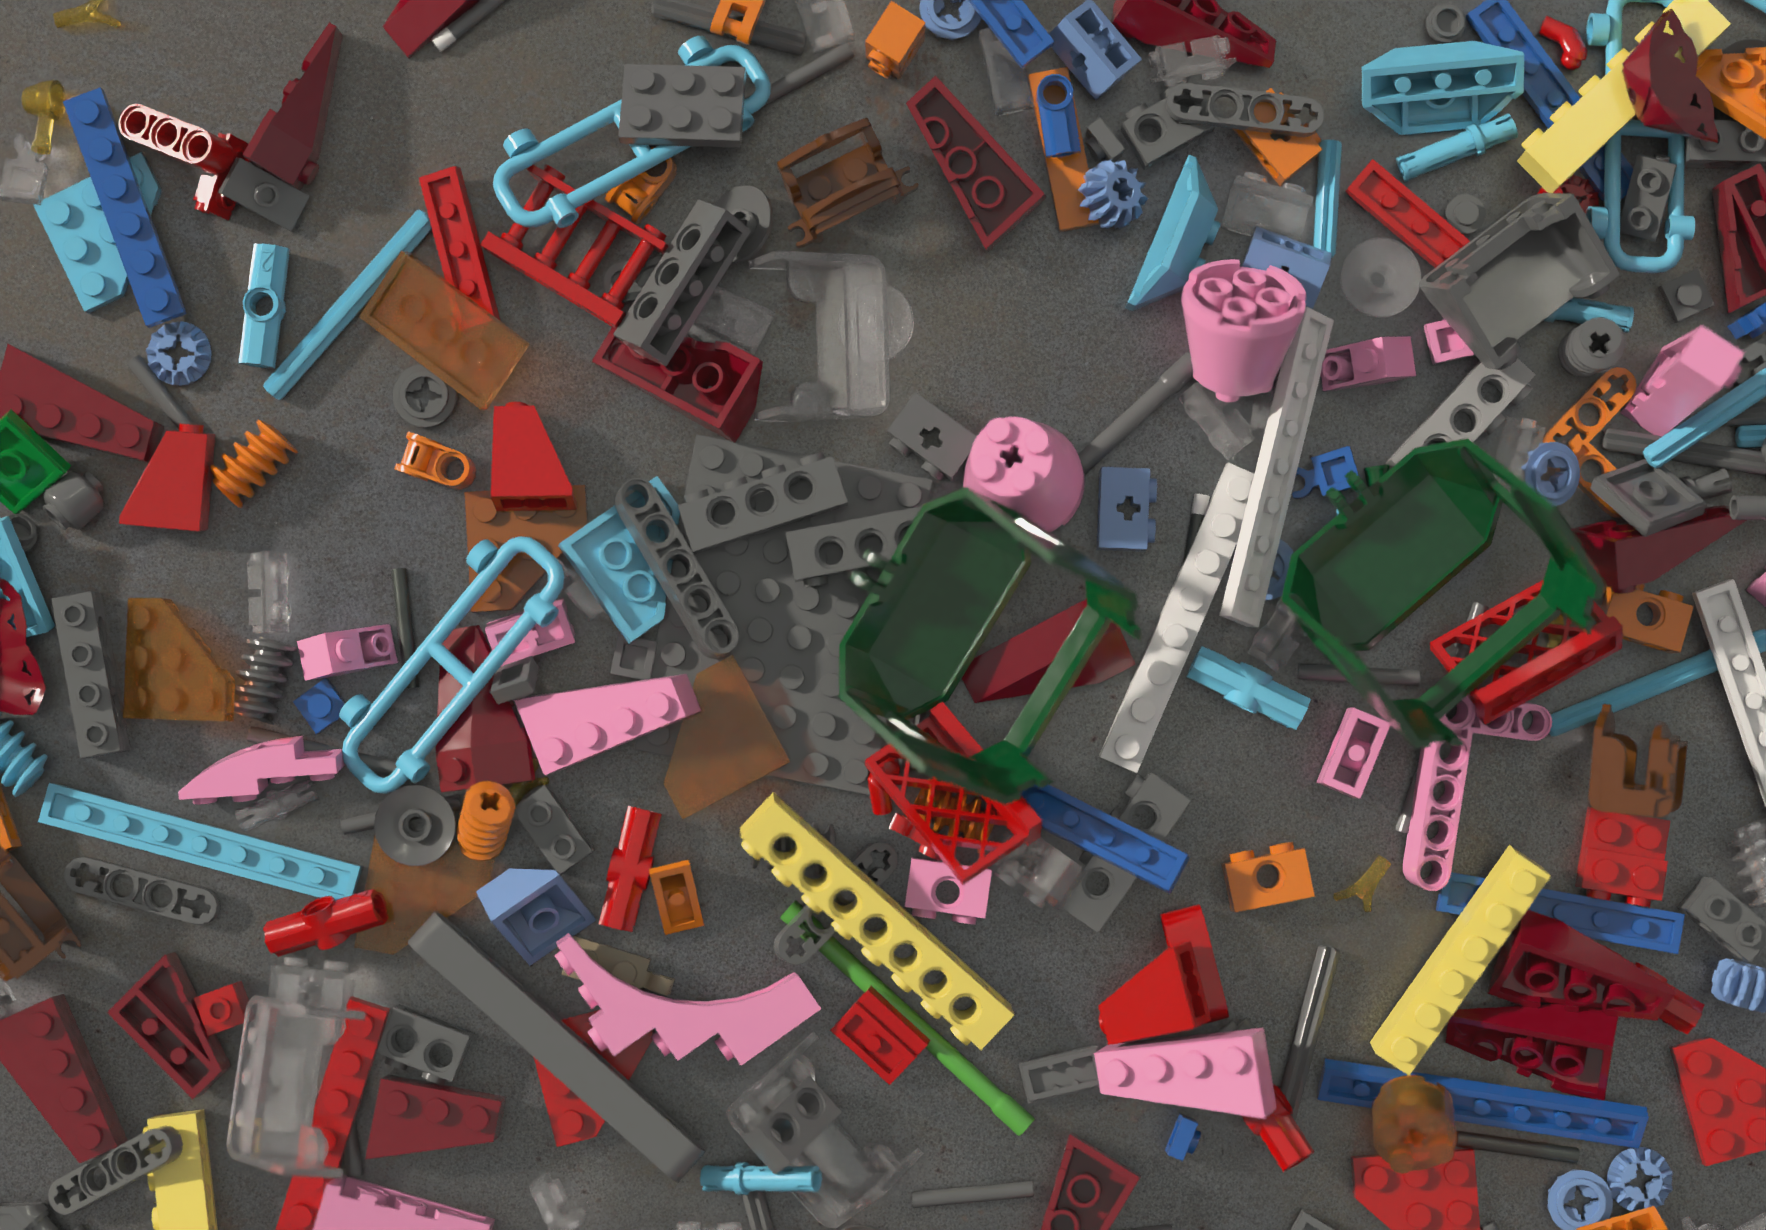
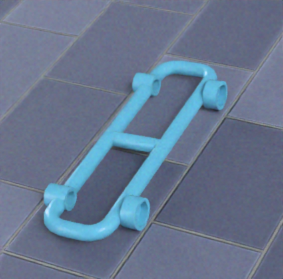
M1609 0L1606 14H1590L1587 22L1586 41L1591 46H1606L1605 75L1611 70L1606 64L1622 50V10L1625 4L1628 2L1658 3L1667 7L1674 0ZM1630 120L1605 144L1604 207L1588 206L1585 215L1598 237L1604 239V247L1616 267L1629 272L1660 273L1666 272L1677 265L1682 257L1684 240H1692L1695 232L1694 216H1684L1685 136L1645 127L1640 120ZM1621 135L1668 138L1669 163L1677 165L1668 197V216L1664 228L1665 238L1667 239V251L1661 257L1631 256L1626 254L1620 245Z
M702 35L695 36L686 41L678 52L685 65L719 66L728 61H736L745 67L747 74L755 85L754 93L744 101L742 132L748 130L754 123V118L751 114L762 108L771 94V83L768 75L757 58L748 49L739 45H726L713 50L706 37ZM621 99L540 143L530 129H520L512 133L503 143V147L510 159L500 165L494 174L493 189L504 210L515 223L524 227L536 228L554 220L559 228H564L577 220L579 216L576 211L577 207L691 146L659 145L651 149L649 145L629 144L637 156L636 158L567 195L564 193L555 195L548 200L545 207L539 210L527 211L523 209L510 189L509 181L511 177L612 122H615L619 128Z
M519 536L509 539L500 548H497L488 539L476 544L469 552L466 563L478 575L380 695L371 703L363 694H358L344 704L340 710L339 717L351 730L343 741V761L349 771L365 787L375 793L386 794L401 787L408 778L413 783L422 780L430 770V765L424 760L524 637L536 623L541 627H546L555 620L559 610L553 605V602L563 589L565 576L563 567L557 558L538 541L531 537ZM518 553H527L546 570L548 582L540 593L535 594L527 601L524 607L525 612L473 674L442 643L512 558ZM433 657L463 687L414 747L406 750L398 758L395 770L388 777H379L360 759L358 754L359 745L428 660Z

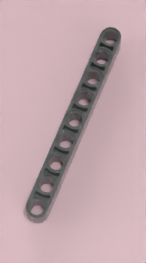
M434 911L408 940V944L424 960L669 1178L679 1183L706 1152L689 1133L442 914Z

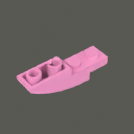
M303 736L280 738L259 743L224 757L203 770L178 792L179 800L192 799L193 804L201 805L214 803L217 801V797L232 796L234 802H245L257 798V795L268 786V778L274 784L291 782L295 780V776L310 775V780L312 781L329 780L334 778V774L338 773L345 766L342 749L304 751Z

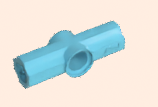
M264 243L254 244L248 291L243 299L245 316L239 364L259 368H275L280 325L286 312L284 294L290 249L287 247ZM263 297H271L273 308L270 313L265 316L257 315V302Z
M1203 646L1200 647L1186 676L1224 695L1226 701L1251 713L1256 714L1259 712L1293 730H1297L1311 701L1310 698L1273 681L1271 675L1246 663L1241 662L1238 664L1226 656Z

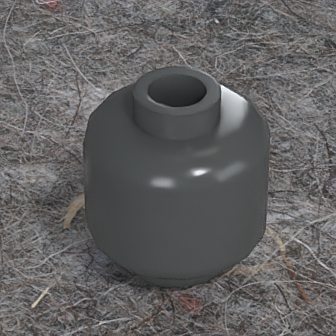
M68 470L45 491L44 500L46 505L43 506V509L63 530H66L68 527L80 530L103 509L104 500L100 492L104 487L88 471L81 475L78 472Z

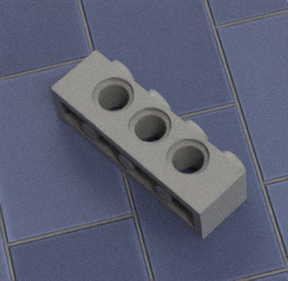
M1519 359L1502 370L1486 368L1479 361L1385 464H1389L1391 469L1414 448L1427 446L1430 441L1444 443L1468 438L1474 443L1483 431L1490 435L1505 420L1501 412L1507 405L1512 402L1517 406L1531 392L1533 388L1528 383L1536 374ZM1483 383H1491L1497 387L1499 399L1496 403H1489L1482 397L1481 387ZM1457 412H1464L1470 416L1472 428L1469 432H1461L1455 427L1454 416Z

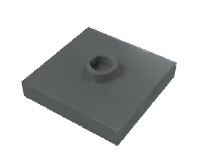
M1646 459L1597 476L1593 479L1590 487L1595 494L1644 537L1703 515L1707 503L1665 466L1662 465L1659 468H1654L1648 464Z

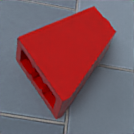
M509 402L505 406H494L491 499L496 511L577 510V501L572 486L535 406H529L523 402Z
M179 423V430L166 431L119 516V524L190 531L208 530L212 472L209 467L213 464L215 434L204 433V425Z
M1191 941L1166 949L1098 1005L1100 1011L1099 1024L1102 1032L1106 1035L1108 1045L1193 1029L1211 1021Z

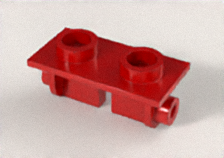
M218 133V137L230 143L233 148L234 156L232 163L227 170L220 174H214V177L202 174L193 201L196 202L195 210L205 214L212 213L229 221L236 202L218 193L236 157L250 162L243 155L249 143L229 133L227 135Z

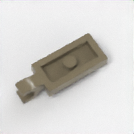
M577 935L573 936L594 961L615 977L641 990L644 987L668 996L671 994L675 979L648 971L652 959ZM563 969L561 975L568 976V974ZM575 971L568 976L581 980Z

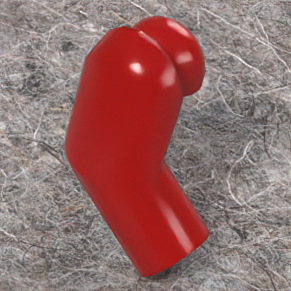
M1546 15L1538 34L1560 43L1564 51L1560 59L1561 64L1570 70L1578 69L1581 66L1582 60H1586L1588 52L1579 31Z
M888 758L879 764L886 774L899 776L900 766L897 758ZM869 772L867 779L872 811L875 815L889 814L892 811L891 797Z

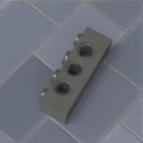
M1714 120L1718 143L1685 136L1684 168L1747 170L1757 164H1761L1763 170L1766 171V139L1738 121ZM1701 123L1700 127L1696 130L1707 136L1706 132L1703 131L1704 124Z
M698 199L613 335L639 355L667 366L752 230L726 209Z
M823 452L816 453L800 459L802 466L787 471L785 465H779L762 471L763 478L748 483L746 477L724 483V491L709 495L708 490L705 489L684 496L686 503L678 505L692 552L698 554L848 506L834 457L825 458ZM803 478L812 484L813 490L808 498L797 500L790 495V485L796 479ZM759 491H767L774 497L773 506L766 512H757L751 507V499ZM721 503H728L735 509L734 519L725 525L717 524L712 516L714 508Z
M922 506L785 532L795 582L803 581L804 587L810 588L828 584L827 576L843 574L844 580H851L850 577L854 571L868 575L867 569L874 567L864 559L859 549L860 541L869 535L878 537L883 544L880 554L890 560L900 544V533L911 526ZM835 543L842 548L843 557L840 562L835 565H827L821 561L819 553L825 544Z
M88 591L52 598L51 601L80 758H96L131 751L103 593Z
M1148 772L1145 778L1138 774L1128 787L1125 794L1130 799L1124 808L1120 811L1115 807L1109 815L1163 842L1192 800L1154 773ZM1141 805L1149 806L1154 813L1153 823L1144 829L1138 828L1132 818L1134 810ZM1084 850L1078 859L1083 863V866L1075 877L1068 873L1055 892L1060 896L1056 904L1096 933H1099L1137 877ZM1095 871L1103 872L1108 880L1106 890L1100 894H1091L1086 888L1087 877Z

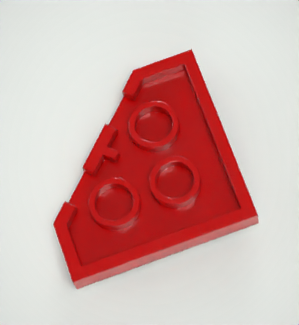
M601 1009L560 1019L628 1080L632 1077L653 1041L651 1036L654 1035V1030L652 1029L613 1056L608 1047L601 1052L588 1034V1031L593 1028L589 1017ZM534 1058L556 1147L596 1137L605 1120Z
M1708 1036L1669 1047L1702 1164L1710 1166L1766 1150V1068Z
M1473 1149L1351 1156L1354 1198L1391 1230H1480L1475 1151Z

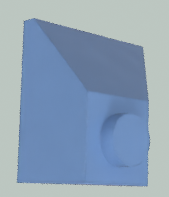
M509 868L476 891L490 921L529 966L557 948L556 942L570 933L573 937L596 921L591 911L556 870Z

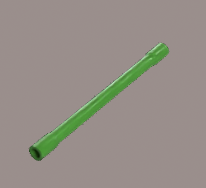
M795 900L782 914L780 919L788 924L804 907ZM812 915L813 924L818 929H824L821 922ZM803 922L799 925V928L805 930L800 936L802 939L808 936L812 937L814 941L817 938L816 935L805 928ZM833 936L818 949L820 953L864 993L872 986L931 1041L925 1049L985 1102L992 1112L1016 1135H1022L1032 1124L1035 1118L1010 1095L1001 1091Z

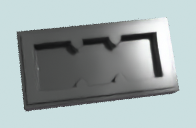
M236 157L218 191L223 196L288 231H292L310 197L239 157Z
M1098 1045L1018 1063L1028 1104L1100 1087L1094 1055L1095 1052L1099 1051Z

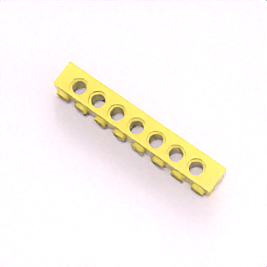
M774 792L740 827L741 838L744 840L741 845L752 857L757 860L764 857L774 866L771 871L780 882L787 887H790L793 883L804 893L801 897L802 900L813 911L819 914L823 910L834 920L831 924L841 936L847 940L854 937L864 946L861 950L862 953L874 965L879 967L883 963L893 972L891 978L902 990L907 993L914 990L923 998L921 1005L929 1014L936 1019L943 1016L953 1025L950 1030L962 1043L968 1046L972 1042L982 1050L1014 1016L1011 1003ZM787 836L794 839L796 845L789 852H780L774 848V842L780 837ZM813 863L821 864L826 868L824 875L817 879L808 878L803 872L808 865ZM849 890L856 895V898L849 905H839L834 901L835 895L840 891ZM872 917H880L886 922L885 926L877 932H871L864 928L865 922ZM901 944H911L915 947L914 953L907 958L897 957L894 955V950ZM932 970H939L945 974L943 980L937 984H928L923 979ZM966 996L974 1000L973 1005L967 1010H957L953 1007L955 1001L960 997Z

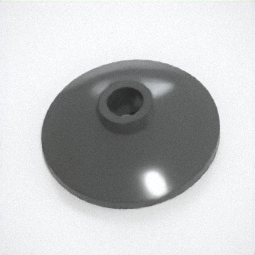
M737 186L724 193L714 204L729 211L752 230L732 263L745 261L756 254L766 242L773 223V209L767 195L753 186Z
M423 785L403 786L391 792L379 805L374 820V832L381 849L394 861L409 866L426 865L440 858L452 844L456 831V819L450 803L438 791ZM417 816L424 821L422 830L415 831L410 827L409 822L412 817Z

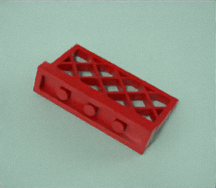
M1543 580L1431 641L1430 650L1445 669L1450 672L1464 658L1450 656L1445 648L1454 643L1471 645L1469 654L1473 652L1477 646H1480L1488 639L1480 637L1481 628L1489 624L1503 626L1514 616L1516 609L1527 605L1540 593ZM1595 601L1590 616L1594 618L1597 624L1592 627L1590 636L1580 628L1571 627L1572 621L1568 618L1565 626L1550 623L1541 632L1562 635L1561 644L1554 648L1537 646L1540 634L1538 633L1532 639L1531 645L1526 644L1517 652L1528 655L1526 664L1520 667L1500 666L1492 673L1494 676L1490 684L1479 690L1475 688L1467 695L1475 705V714L1486 725L1621 650L1623 626L1614 615L1609 618Z
M944 702L932 708L930 716L916 725L924 732H928L948 749L964 756L970 757L983 750ZM890 743L865 759L866 768L962 885L968 883L1022 844L1026 843L1029 846L1041 837L1042 819L1022 795L1020 799L1008 805L982 796L987 802L986 814L962 811L964 794L981 795L947 782L937 781V778L932 777V780L909 777L911 762ZM888 758L905 759L904 776L888 775L879 764ZM896 785H902L901 792ZM907 786L931 789L928 806L910 804L905 798ZM935 790L959 793L957 810L933 807ZM991 808L997 814V816L990 815ZM919 814H921V815H927V816H926V822L923 820V818H922ZM931 817L955 819L953 836L935 834L930 828ZM960 820L984 823L982 840L958 837ZM989 824L1007 826L1014 836L1005 843L987 841ZM945 845H952L951 852L946 848ZM956 846L980 849L979 861L965 870L955 858ZM985 850L992 851V852H990L989 854H987L986 856H984V855H985Z

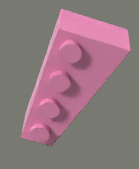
M1700 326L1663 346L1636 387V392L1620 413L1651 434L1664 436L1716 392L1718 393L1724 386L1729 388L1742 370L1738 362L1744 353L1704 326Z
M687 674L532 695L520 700H514L544 775L563 770L702 712Z
M1264 1028L1112 1044L1094 1053L1101 1094L1266 1118L1277 1109Z
M340 1174L326 1185L313 1230H492L495 1219Z

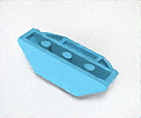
M1477 41L1394 48L1362 66L1363 108L1374 114L1400 135L1466 129L1467 126L1472 124L1476 126L1485 124L1512 99H1516L1524 93V53Z
M1188 155L1125 307L1126 309L1134 311L1182 291L1189 280V273L1205 264L1206 260L1199 257L1204 243L1213 244L1221 223L1214 220L1218 207L1198 160L1192 155Z

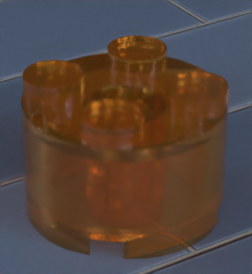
M1418 1075L1400 1076L1386 1082L1380 1088V1094L1375 1100L1373 1099L1371 1105L1373 1140L1378 1154L1397 1173L1425 1170L1435 1167L1440 1163L1449 1162L1454 1155L1457 1136L1453 1100L1448 1090L1438 1082L1437 1086L1425 1082V1078Z

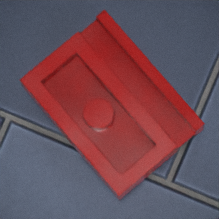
M872 986L866 990L830 1030L889 1085L931 1041Z

